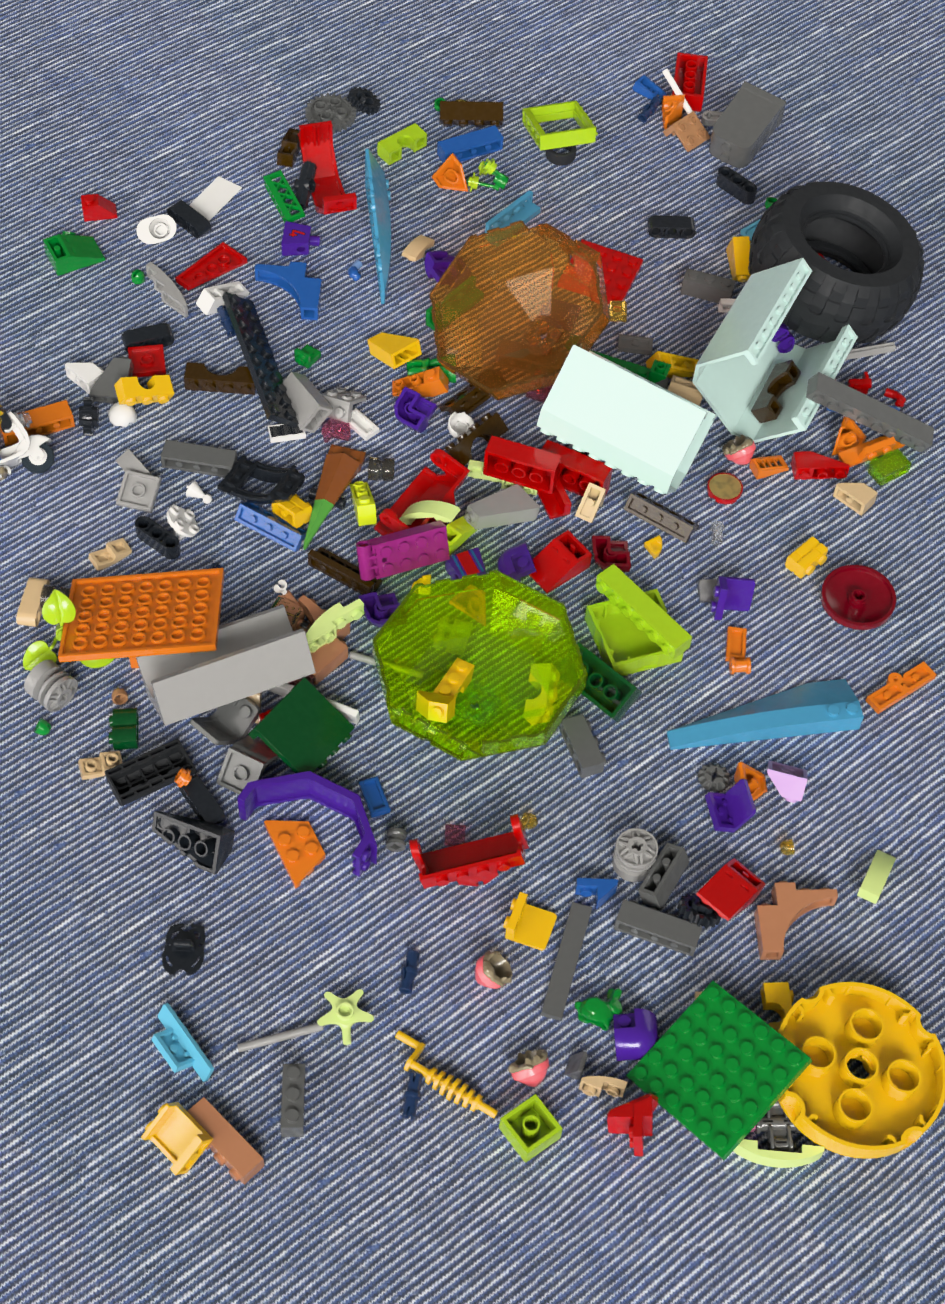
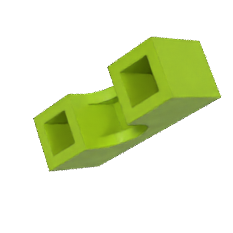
M414 123L377 142V155L388 165H391L402 159L403 147L410 148L413 152H416L427 146V133Z

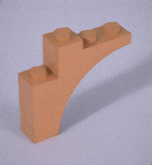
M305 595L298 599V602L304 609V615L311 625L327 611L320 608L313 599H309ZM350 623L344 628L337 630V638L333 642L325 644L314 653H311L316 673L306 676V678L314 685L319 684L348 658V646L343 639L350 634Z
M780 881L774 883L771 891L773 905L768 903L757 905L754 913L760 960H781L784 952V938L789 927L799 917L811 910L834 906L838 898L837 889L825 887L814 890L809 888L796 890L795 882Z

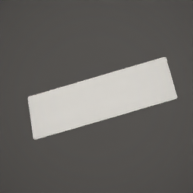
M218 176L189 206L210 221L242 187Z

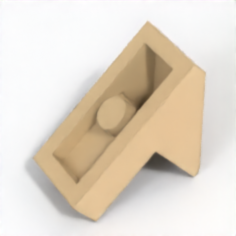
M589 482L575 516L593 523L599 507L603 505L606 489Z

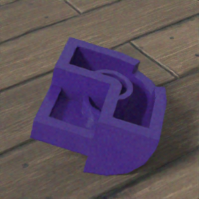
M430 251L426 253V274L428 278H434L438 284H448L450 288L457 287L467 279L471 272L460 257L455 258L447 254V251Z
M407 387L403 389L394 405L397 420L418 433L426 430L429 426L428 421L437 409L435 403L422 398L420 393Z
M527 542L508 548L501 553L497 560L498 573L504 589L520 583L521 577L537 571Z
M377 592L358 596V599L360 598L364 603V617L370 624L376 627H389L405 623L406 617L401 604L397 601L395 593L378 596Z
M634 1008V1013L613 1015L617 1061L642 1059L659 1040L655 1014L646 1009Z

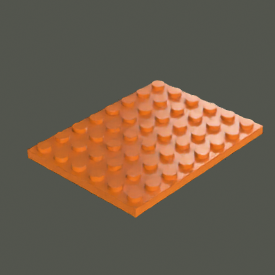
M224 568L72 579L69 599L75 606L76 615L72 622L64 623L58 652L59 662L217 651L225 575Z

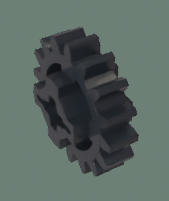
M361 87L351 88L347 96L348 102L352 103L351 106H355L356 110L362 113L366 112L368 115L370 113L374 115L380 109L381 103L379 99H376L377 95H373L366 88L364 90Z
M84 397V406H79V425L83 426L84 436H94V427L99 426V408L95 407L94 397Z
M688 893L685 896H681L677 909H679L678 913L683 915V919H687L691 924L696 923L698 927L701 925L708 928L710 925L714 928L715 925H719L721 917L713 908L704 904L695 893H692V896Z

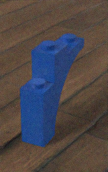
M290 261L289 266L255 264V281L267 282L282 288L297 302L301 311V319L318 320L322 279L307 278V263Z

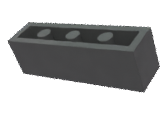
M166 440L161 453L162 468L224 478L238 462L237 451L176 440Z
M623 899L614 926V930L691 957L694 955L703 926L698 927L696 923L691 924L689 921L682 920L676 915L659 912L656 908L639 905L636 901Z

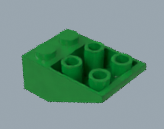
M58 234L43 239L45 254L57 276L105 261V257L93 236Z

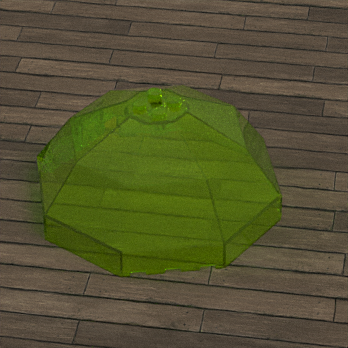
M498 570L489 571V574L477 575V573L465 575L461 579L450 580V578L436 580L435 583L423 585V583L415 584L373 638V656L391 723L421 740L429 741L430 745L460 761L546 745L586 687L588 673L586 667H584L582 655L576 643L565 605ZM457 657L475 665L470 684L463 693L460 691L458 693L455 703V716L447 723L427 720L416 711L417 691L433 693ZM476 703L479 704V708H478V709H473L472 706H471V704H472V705H476Z

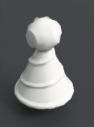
M196 481L187 485V497L203 498L204 503H211L212 496L210 494L205 495Z

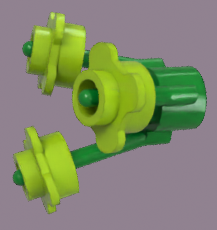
M487 158L486 161H482L479 164V175H494L493 183L495 185L479 182V177L475 176V172H473V177L469 176V180H467V186L470 187V192L472 189L477 190L478 185L498 191L499 188L504 189L509 178L496 169L498 164L495 163L493 158L491 160Z

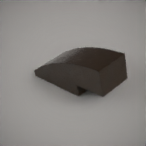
M289 128L282 139L281 148L277 152V165L294 166L301 149L298 137L299 130Z

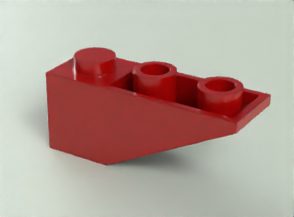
M812 451L793 452L791 460L794 480L847 478L850 468L849 464Z

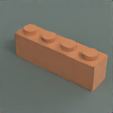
M204 1097L187 1111L213 1138L206 1150L210 1148L214 1153L213 1157L221 1166L225 1164L230 1169L228 1172L235 1181L240 1180L245 1185L264 1167V1158Z

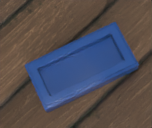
M378 776L359 781V788L371 818L390 813L391 809Z

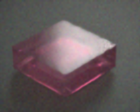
M445 824L444 845L455 846L465 843L466 825Z

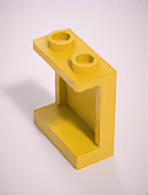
M179 1102L162 1105L158 1110L157 1117L146 1125L145 1132L141 1136L144 1141L151 1140L173 1163L170 1170L175 1175L187 1173L213 1140Z

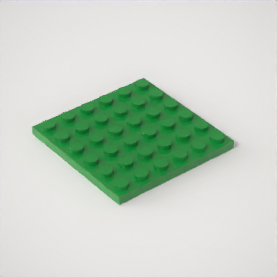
M712 981L626 1076L645 1094L651 1093L656 1095L660 1107L725 1161L810 1065L812 1060L731 994Z

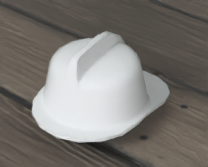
M163 214L142 220L138 224L136 231L138 238L142 242L156 244L171 239L175 235L177 228L174 219L169 215Z

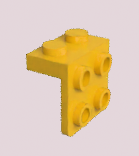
M520 892L517 899L513 898L510 907L512 914L511 916H506L503 928H506L505 938L543 951L547 947L557 915L527 904L528 894Z

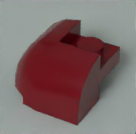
M592 535V553L597 566L605 570L615 564L622 572L630 571L631 561L630 552H628V541H611L610 536Z

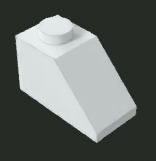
M94 363L65 364L67 377L88 394L104 372L101 367H97Z

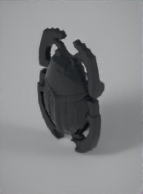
M183 923L170 926L165 939L167 945H165L162 954L163 968L167 973L175 976L176 972L184 970L187 976H191L200 970L204 961V946H199V944H205L203 926L192 923L191 927L194 929L188 932L181 929L184 927ZM179 931L174 939H171L172 935L175 932ZM194 932H198L200 934V939H197L195 937ZM167 956L169 958L170 963L173 965L172 967L168 964L166 960ZM198 957H200V959H199V961L197 962V964H196L195 966L191 967L193 964L196 963V961L198 960Z

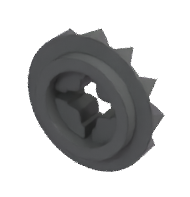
M710 762L708 765H703L700 769L698 781L706 790L717 792L727 787L730 773L726 771V767L720 766L719 763L712 764ZM716 772L717 777L712 782L711 775Z

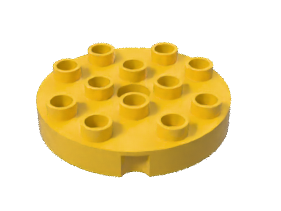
M838 982L819 987L814 996L808 999L800 998L788 1011L776 1030L812 1060L810 1065L779 1098L778 1102L786 1116L801 1133L831 1152L862 1159L880 1158L898 1153L916 1142L932 1125L939 1115L945 1100V1055L936 1034L929 1033L923 1028L920 1021L921 1014L912 1005L888 990L859 982ZM850 1059L861 1061L864 1069L869 1073L868 1077L861 1079L854 1076L847 1067L848 1061Z

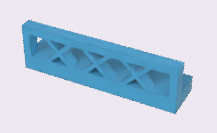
M529 190L486 222L485 238L495 245H499L537 216L541 208L532 202L533 192Z

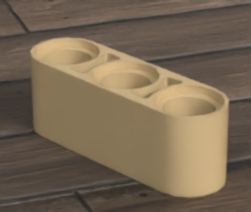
M29 577L17 612L16 622L18 625L38 627L42 616V607L47 600L50 590L49 580Z

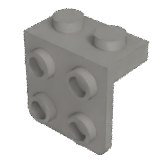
M337 387L335 390H327V392L321 393L333 407V411L328 418L346 423L351 422L353 404L366 401L367 397L361 395V392L346 391L347 389L343 387Z

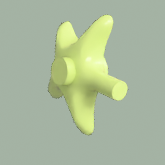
M361 989L355 991L347 998L337 997L331 992L324 993L325 998L332 1005V1009L326 1015L319 1018L317 1023L319 1026L329 1024L340 1026L344 1045L351 1044V1027L353 1024L358 1022L369 1023L374 1020L373 1015L357 1007V1003L364 993Z

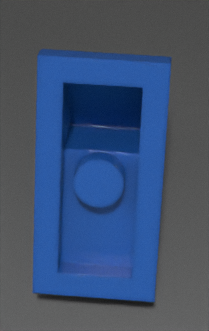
M577 878L575 895L583 897L596 895V909H598L616 893L618 879Z

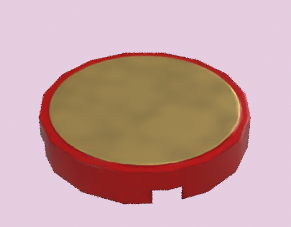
M717 473L708 481V496L711 499H715V502L719 504H733L742 496L743 485L741 481L730 473Z

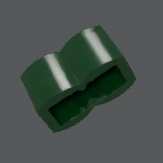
M137 708L113 709V715H109V726L112 727V732H109V744H113L114 750L138 749L139 715Z

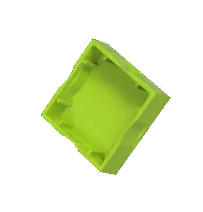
M658 589L645 591L667 613ZM609 600L586 607L585 621L602 661L621 676L682 661L684 652L674 660L669 655L664 654L662 649L649 639L648 635L639 630L635 623L625 617L622 611L617 606L611 604Z

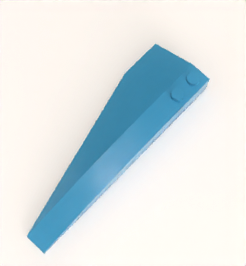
M367 148L365 149V189L381 304H385L391 263V217L389 208L391 195L390 190L387 191L389 189V180L385 179V172Z
M846 679L806 683L669 730L666 734L670 750L857 730L860 728L864 716L859 700Z

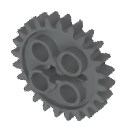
M329 93L326 96L320 94V98L315 96V100L310 99V103H307V107H305L307 123L331 121L333 133H335V130L341 132L342 128L347 130V126L352 127V123H355L356 108L351 106L352 103L348 102L346 96L341 98V94L335 96V93L332 96Z

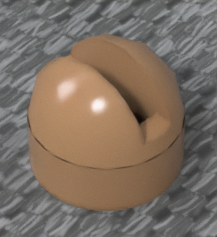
M116 688L112 691V701L114 704L122 705L128 701L125 689Z

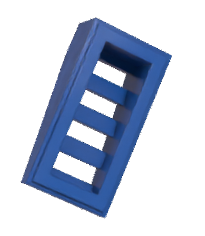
M645 75L640 77L632 88L633 91L650 100L657 94L660 95L659 98L661 100L663 96H667L664 90Z

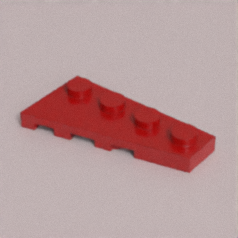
M222 242L175 277L176 283L189 291L247 264V258Z

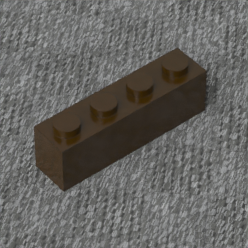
M440 101V125L445 127H451L452 125H459L460 127H467L468 125L484 127V125H490L491 127L496 125V127H500L503 125V102Z

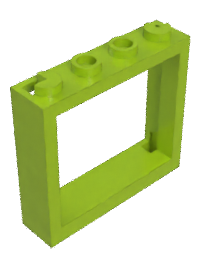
M577 100L522 108V123L540 151L596 142V136L598 135L596 126H594L592 120L589 119L587 113L584 112ZM574 118L580 128L545 133L539 123Z

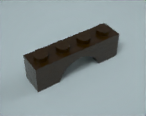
M793 360L776 364L751 409L759 423L775 420L780 414L783 407L778 402L779 396L787 388L794 385L801 374Z
M186 363L184 374L185 390L255 395L256 387L249 368L246 366H239L237 370L228 375H216L209 372L204 363Z
M488 412L480 418L482 421L479 423L475 422L469 426V431L456 437L457 441L447 444L444 447V451L465 466L473 459L471 447L477 437L489 442L492 435L500 437L509 430L498 412L493 414Z

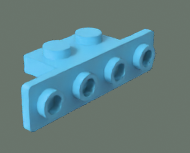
M168 1003L163 1004L158 1018L166 1030L154 1034L151 1040L174 1073L192 1066L203 1082L208 1081L214 1071L211 1061L207 1059L199 1044L195 1042L187 1027L183 1025Z

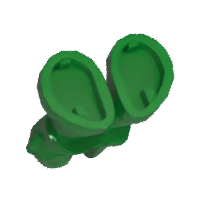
M447 354L434 359L410 360L406 363L407 376L440 366L448 377L449 382L456 383L454 354Z

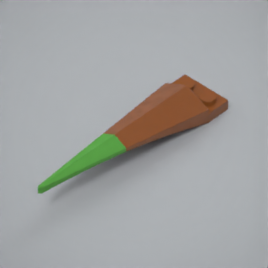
M334 444L331 445L328 454H326L303 545L304 550L307 549L340 496L360 472L366 458V452Z

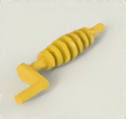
M401 1030L397 1032L395 1038L415 1049L404 1066L405 1071L408 1072L412 1069L422 1074L426 1079L425 1083L430 1085L431 1082H434L432 1088L435 1091L441 1086L439 1094L444 1096L446 1091H448L447 1100L451 1101L454 1095H456L454 1099L455 1104L458 1105L461 1100H464L462 1107L467 1108L471 1104V1111L475 1112L476 1109H479L495 1119L499 1111L483 1102L481 1094L475 1097L476 1090L473 1088L467 1092L469 1088L467 1083H464L460 1088L462 1083L460 1078H457L452 1083L453 1075L449 1074L445 1079L446 1072L441 1071L437 1074V1068L428 1069L416 1062L426 1044L417 1041Z

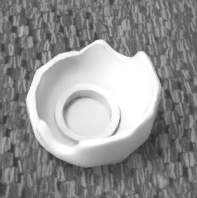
M119 402L111 406L108 417L113 425L127 427L130 422H136L137 413L133 406L119 405Z
M454 412L448 419L447 427L449 433L455 438L463 432L467 433L469 431L468 427L474 424V421L465 412Z

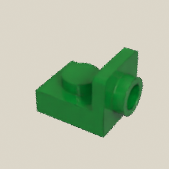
M308 344L302 350L296 348L294 350L295 362L309 369L321 357V351Z

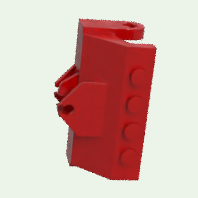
M435 449L430 454V459L445 473L436 474L428 467H424L390 509H384L380 513V521L375 525L374 530L384 536L436 522L434 517L416 518L411 525H406L399 518L410 505L420 501L434 500L455 505L454 493L463 484L470 470L445 451Z
M519 814L510 815L512 832L423 854L419 839L409 840L411 854L421 872L419 873V880L424 889L433 886H445L454 881H457L459 885L477 887L479 886L478 882L483 881L485 885L499 875L498 871H507L511 867L526 864L525 849H529L526 831Z

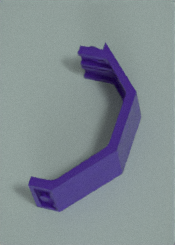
M311 771L248 782L237 797L239 818L245 821L248 820L254 809L259 806L302 799H311L354 821L361 839L352 854L355 857L352 862V866L355 867L352 874L360 877L363 871L366 872L369 869L371 862L377 865V844L361 798L358 794Z

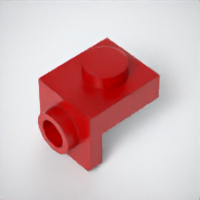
M864 372L862 379H849L847 386L867 395L869 388L872 387V379L869 378L868 372Z

